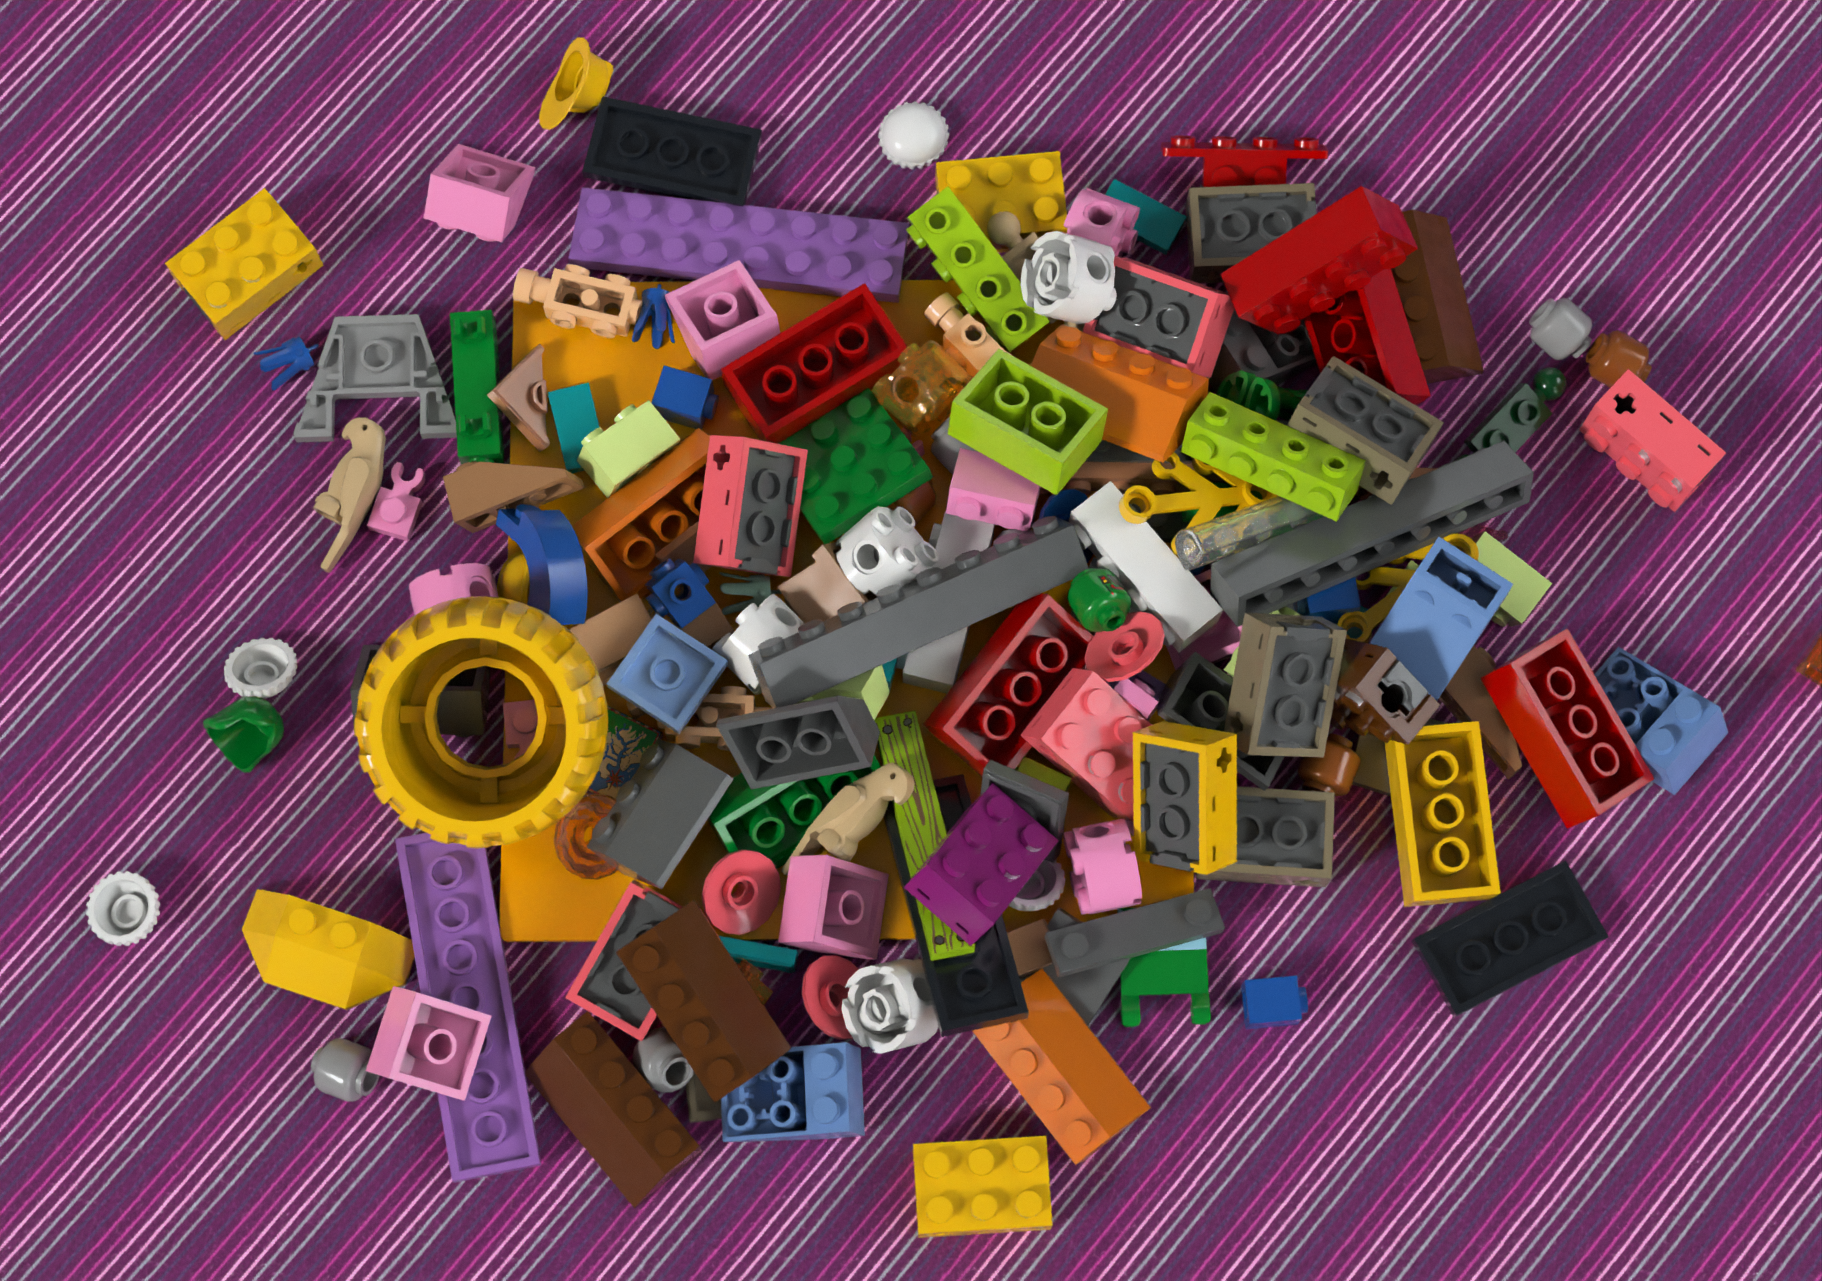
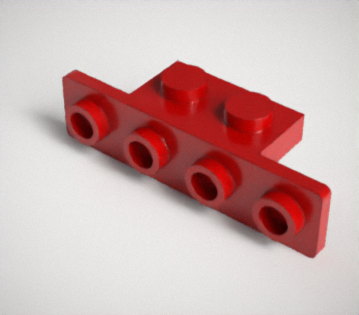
M1175 135L1171 136V142H1161L1163 156L1203 157L1202 187L1286 184L1287 158L1328 159L1329 151L1325 145L1319 144V139L1311 137L1294 138V144H1278V138L1254 137L1253 143H1236V137L1214 136L1212 137V143L1195 142L1194 136Z

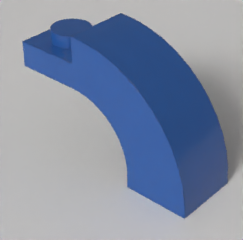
M528 504L517 505L516 509H499L496 525L519 545L527 561L530 579L527 605L546 612L561 625L585 624L588 594L586 567L578 537L569 520L560 510H540L538 507Z

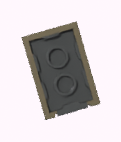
M1314 183L1189 188L1185 207L1190 280L1197 283H1224L1220 275L1221 273L1317 214L1316 201H1314Z
M1333 356L1298 404L1287 426L1366 460L1359 486L1392 505L1427 453L1444 422Z
M1244 614L1224 732L1237 734V749L1247 755L1324 757L1347 634L1346 629L1320 616Z
M1237 786V862L1208 875L1196 873V879L1326 887L1332 879L1335 792L1267 788L1264 791L1261 788Z

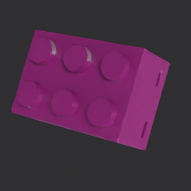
M992 783L968 807L904 888L971 946L995 924L1059 840Z

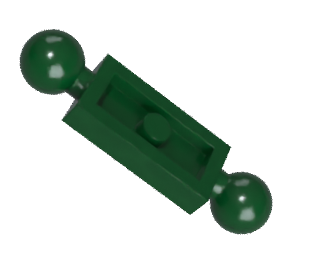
M1546 367L1538 371L1534 376L1533 390L1527 383H1519L1463 441L1470 448L1472 454L1502 441H1505L1516 452L1552 415V412L1543 402L1545 400H1555L1562 396L1567 385L1564 374L1556 368ZM1469 454L1460 455L1457 458H1455L1452 462L1469 456Z

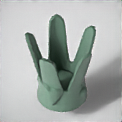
M719 572L720 575L750 581L723 583L720 585L723 593L753 596L752 599L724 607L722 609L724 615L743 611L752 603L759 607L771 594H782L780 590H771L769 575L759 574L744 577Z

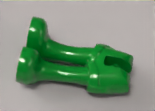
M1240 370L1228 375L1222 381L1216 395L1276 421L1278 416L1285 420H1290L1308 390L1284 389L1269 379L1257 377L1253 373Z

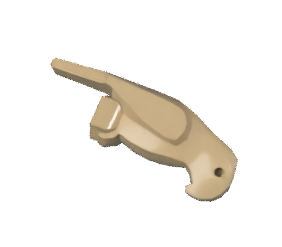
M358 417L345 425L342 437L345 440L351 441L352 449L340 460L335 468L328 492H323L316 497V503L313 506L316 512L341 525L336 539L321 564V568L327 573L332 571L353 540L381 487L386 442L385 431L380 425L368 418Z
M891 762L845 786L827 804L806 830L805 835L791 856H812L823 845L829 853L849 862L857 853L858 841L868 836L883 819L888 802L894 800L896 804L902 805L910 798L915 784L913 776L901 766ZM791 856L782 868V873L787 876Z

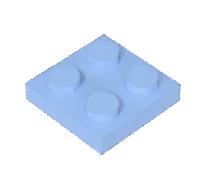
M655 614L607 682V687L680 735L728 666V660L658 614Z

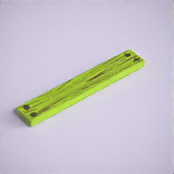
M916 711L878 717L874 720L880 731L877 744L883 766L891 762L901 766L913 776L915 783L914 791L904 804L898 805L892 800L910 878H912L947 835ZM916 899L931 961L974 953L975 944L970 946Z

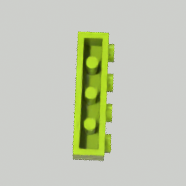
M949 186L907 217L911 223V226L906 229L907 233L920 249L926 245L937 258L931 263L945 283L951 279L954 280L962 291L957 296L959 302L971 316H974L976 313L981 316L987 324L986 332L1001 347L1003 346L1007 352L1014 350L1050 322L1046 316L1033 312L1036 310L1026 305L1022 296L1021 282Z
M1211 392L1208 393L1188 420L1181 453L1336 522L1357 493L1366 460Z

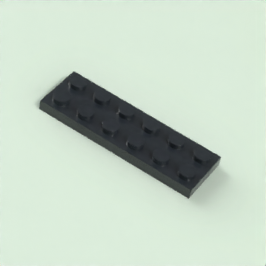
M963 774L933 780L946 833L951 830L971 805ZM889 801L883 817L941 1037L1027 1019L1029 1011L1002 915L974 943V953L931 961L916 898L904 888L911 878L892 801Z

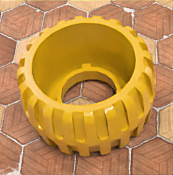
M488 596L462 597L441 602L409 618L393 631L380 646L367 669L359 690L357 712L354 719V734L358 737L360 748L358 753L359 762L363 772H368L374 783L373 791L383 805L388 803L400 815L398 820L412 830L418 828L430 834V839L447 845L458 843L466 845L467 848L475 849L507 845L521 841L544 831L567 815L584 797L594 781L603 760L608 733L607 701L603 685L594 661L579 643L578 638L567 627L562 626L558 621L550 617L549 614L538 608L506 598ZM482 666L506 670L523 681L534 697L538 715L535 738L526 752L508 764L492 767L468 763L453 753L440 735L436 716L440 695L449 681L466 669Z

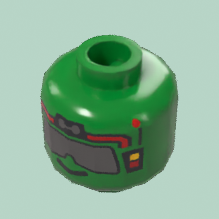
M1089 568L1080 572L1072 580L1067 596L1071 610L1082 626L1090 632H1109L1118 629L1125 622L1132 604L1130 594L1117 575L1109 569Z

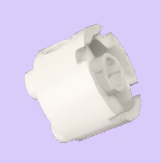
M1060 231L1047 232L1035 241L1030 249L1036 250L1032 260L1025 259L1020 284L1023 300L1027 306L1036 310L1033 312L1075 324H1083L1092 321L1103 310L1108 311L1113 307L1117 293L1114 288L1115 254L1112 247Z
M878 506L874 508L836 542V546H841L842 548L836 553L840 567L854 587L863 595L869 590L877 595V592L888 586L898 584L902 587L916 581L917 574L932 568L939 560L935 548L923 540L922 536L914 528L915 520L913 516L903 507H897L894 511L886 507Z
M775 594L766 598L759 607L755 603L746 607L736 618V622L740 626L733 634L728 633L723 636L712 649L728 660L727 667L755 695L761 694L762 691L748 655L758 651L759 644L774 637L785 639L798 633V628L804 624Z
M903 958L858 969L848 979L845 988L850 987L848 991V998L842 999V1014L847 1030L854 1041L860 1046H869L875 1050L872 1052L881 1054L924 1043L937 1032L938 1023L920 959L909 960Z

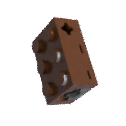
M1345 639L1330 721L1333 727L1339 730L1346 727L1361 736L1371 734L1386 743L1393 740L1409 745L1440 704L1432 695L1428 694L1423 685L1396 659L1397 657L1388 648Z

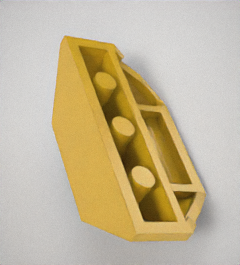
M257 889L242 927V932L263 982L344 1010H349L391 991L393 986L399 988L405 986L415 961L411 939L375 923L282 893Z

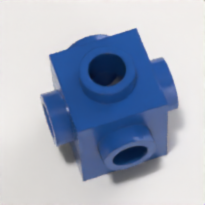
M669 558L657 565L649 573L652 579L644 584L651 593L646 597V600L656 614L662 618L667 615L673 624L679 628L685 627L716 603L704 587L709 583V580L701 568L694 563L688 565L686 561L681 559L673 562ZM680 584L681 591L675 596L674 590Z

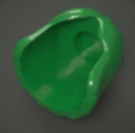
M244 696L203 721V727L214 744L223 752L228 761L232 762L243 773H250L260 760L278 745L284 735L283 719L279 712L269 701L262 697Z

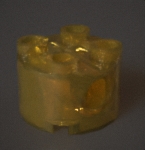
M929 340L921 348L916 343L908 346L898 357L897 361L901 365L892 374L883 376L872 389V392L878 397V402L913 437L923 435L932 429L927 423L928 421L935 420L936 418L941 422L951 412L952 401L973 378L939 342Z

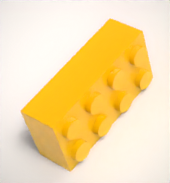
M1479 721L1423 726L1409 745L1390 740L1388 743L1384 742L1404 907L1490 900L1501 894Z

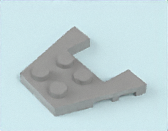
M418 314L340 316L334 318L318 362L319 369L311 391H308L306 396L307 402L300 422H297L294 429V439L296 442L334 441L335 401L338 399L420 397V435L422 439L457 438L456 419Z

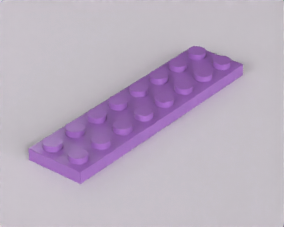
M582 188L568 260L569 264L578 265L586 269L693 281L740 260L758 288L842 297L865 283L877 301L899 303L908 241L906 229L909 227V223L748 205L742 207L720 202Z
M428 833L396 838L395 842L421 994L492 1016L465 1101L438 1093L452 1181L456 1183L541 1166L487 849L467 848L466 845L458 843L448 845L430 839L431 835Z

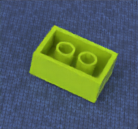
M998 349L952 401L948 435L1057 496L1102 442L1108 408L1007 352Z

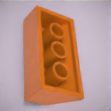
M1062 324L1039 344L1031 366L1108 408L1102 440L1162 463L1183 443L1188 420L1208 395L1209 378Z
M699 428L572 525L578 537L584 559L619 602L635 594H638L641 599L650 592L644 584L652 579L649 573L660 564L655 554L699 521L710 436Z
M1042 968L1021 982L1029 1011L1027 1019L972 1031L1073 1163L1077 1165L1088 1159L1152 1107Z

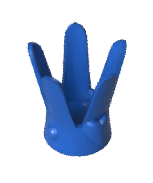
M658 284L657 288L645 289L642 292V308L632 336V342H637L649 316H652V346L655 349H659L662 345L666 321L668 322L670 340L672 343H675L671 310L665 298V294L670 292L661 289V284Z
M299 336L282 343L280 347L253 352V354L262 355L276 352L261 359L260 369L264 372L291 364L272 381L271 388L274 391L299 371H307L310 367L315 366L309 352L318 348L319 345L315 344L306 348Z

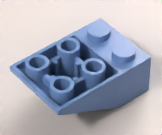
M1438 537L1369 644L1388 648L1397 657L1396 659L1423 685L1428 694L1432 695L1437 701L1507 597L1513 583L1441 537Z
M1620 647L1612 653L1594 674L1655 778L1652 782L1673 795L1680 790L1728 734L1720 706Z
M846 1042L792 1047L756 1076L721 1098L723 1142L816 1140L865 1136L861 1048Z

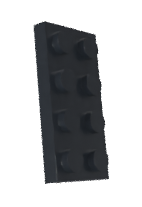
M602 96L582 171L584 178L684 199L720 202L743 207L746 204L762 140V129Z
M1565 860L1414 938L1412 943L1453 1018L1606 940L1609 936Z

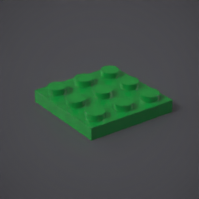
M869 387L779 443L808 450L800 511L823 544H828L845 534L874 508L891 505L933 478L928 465Z

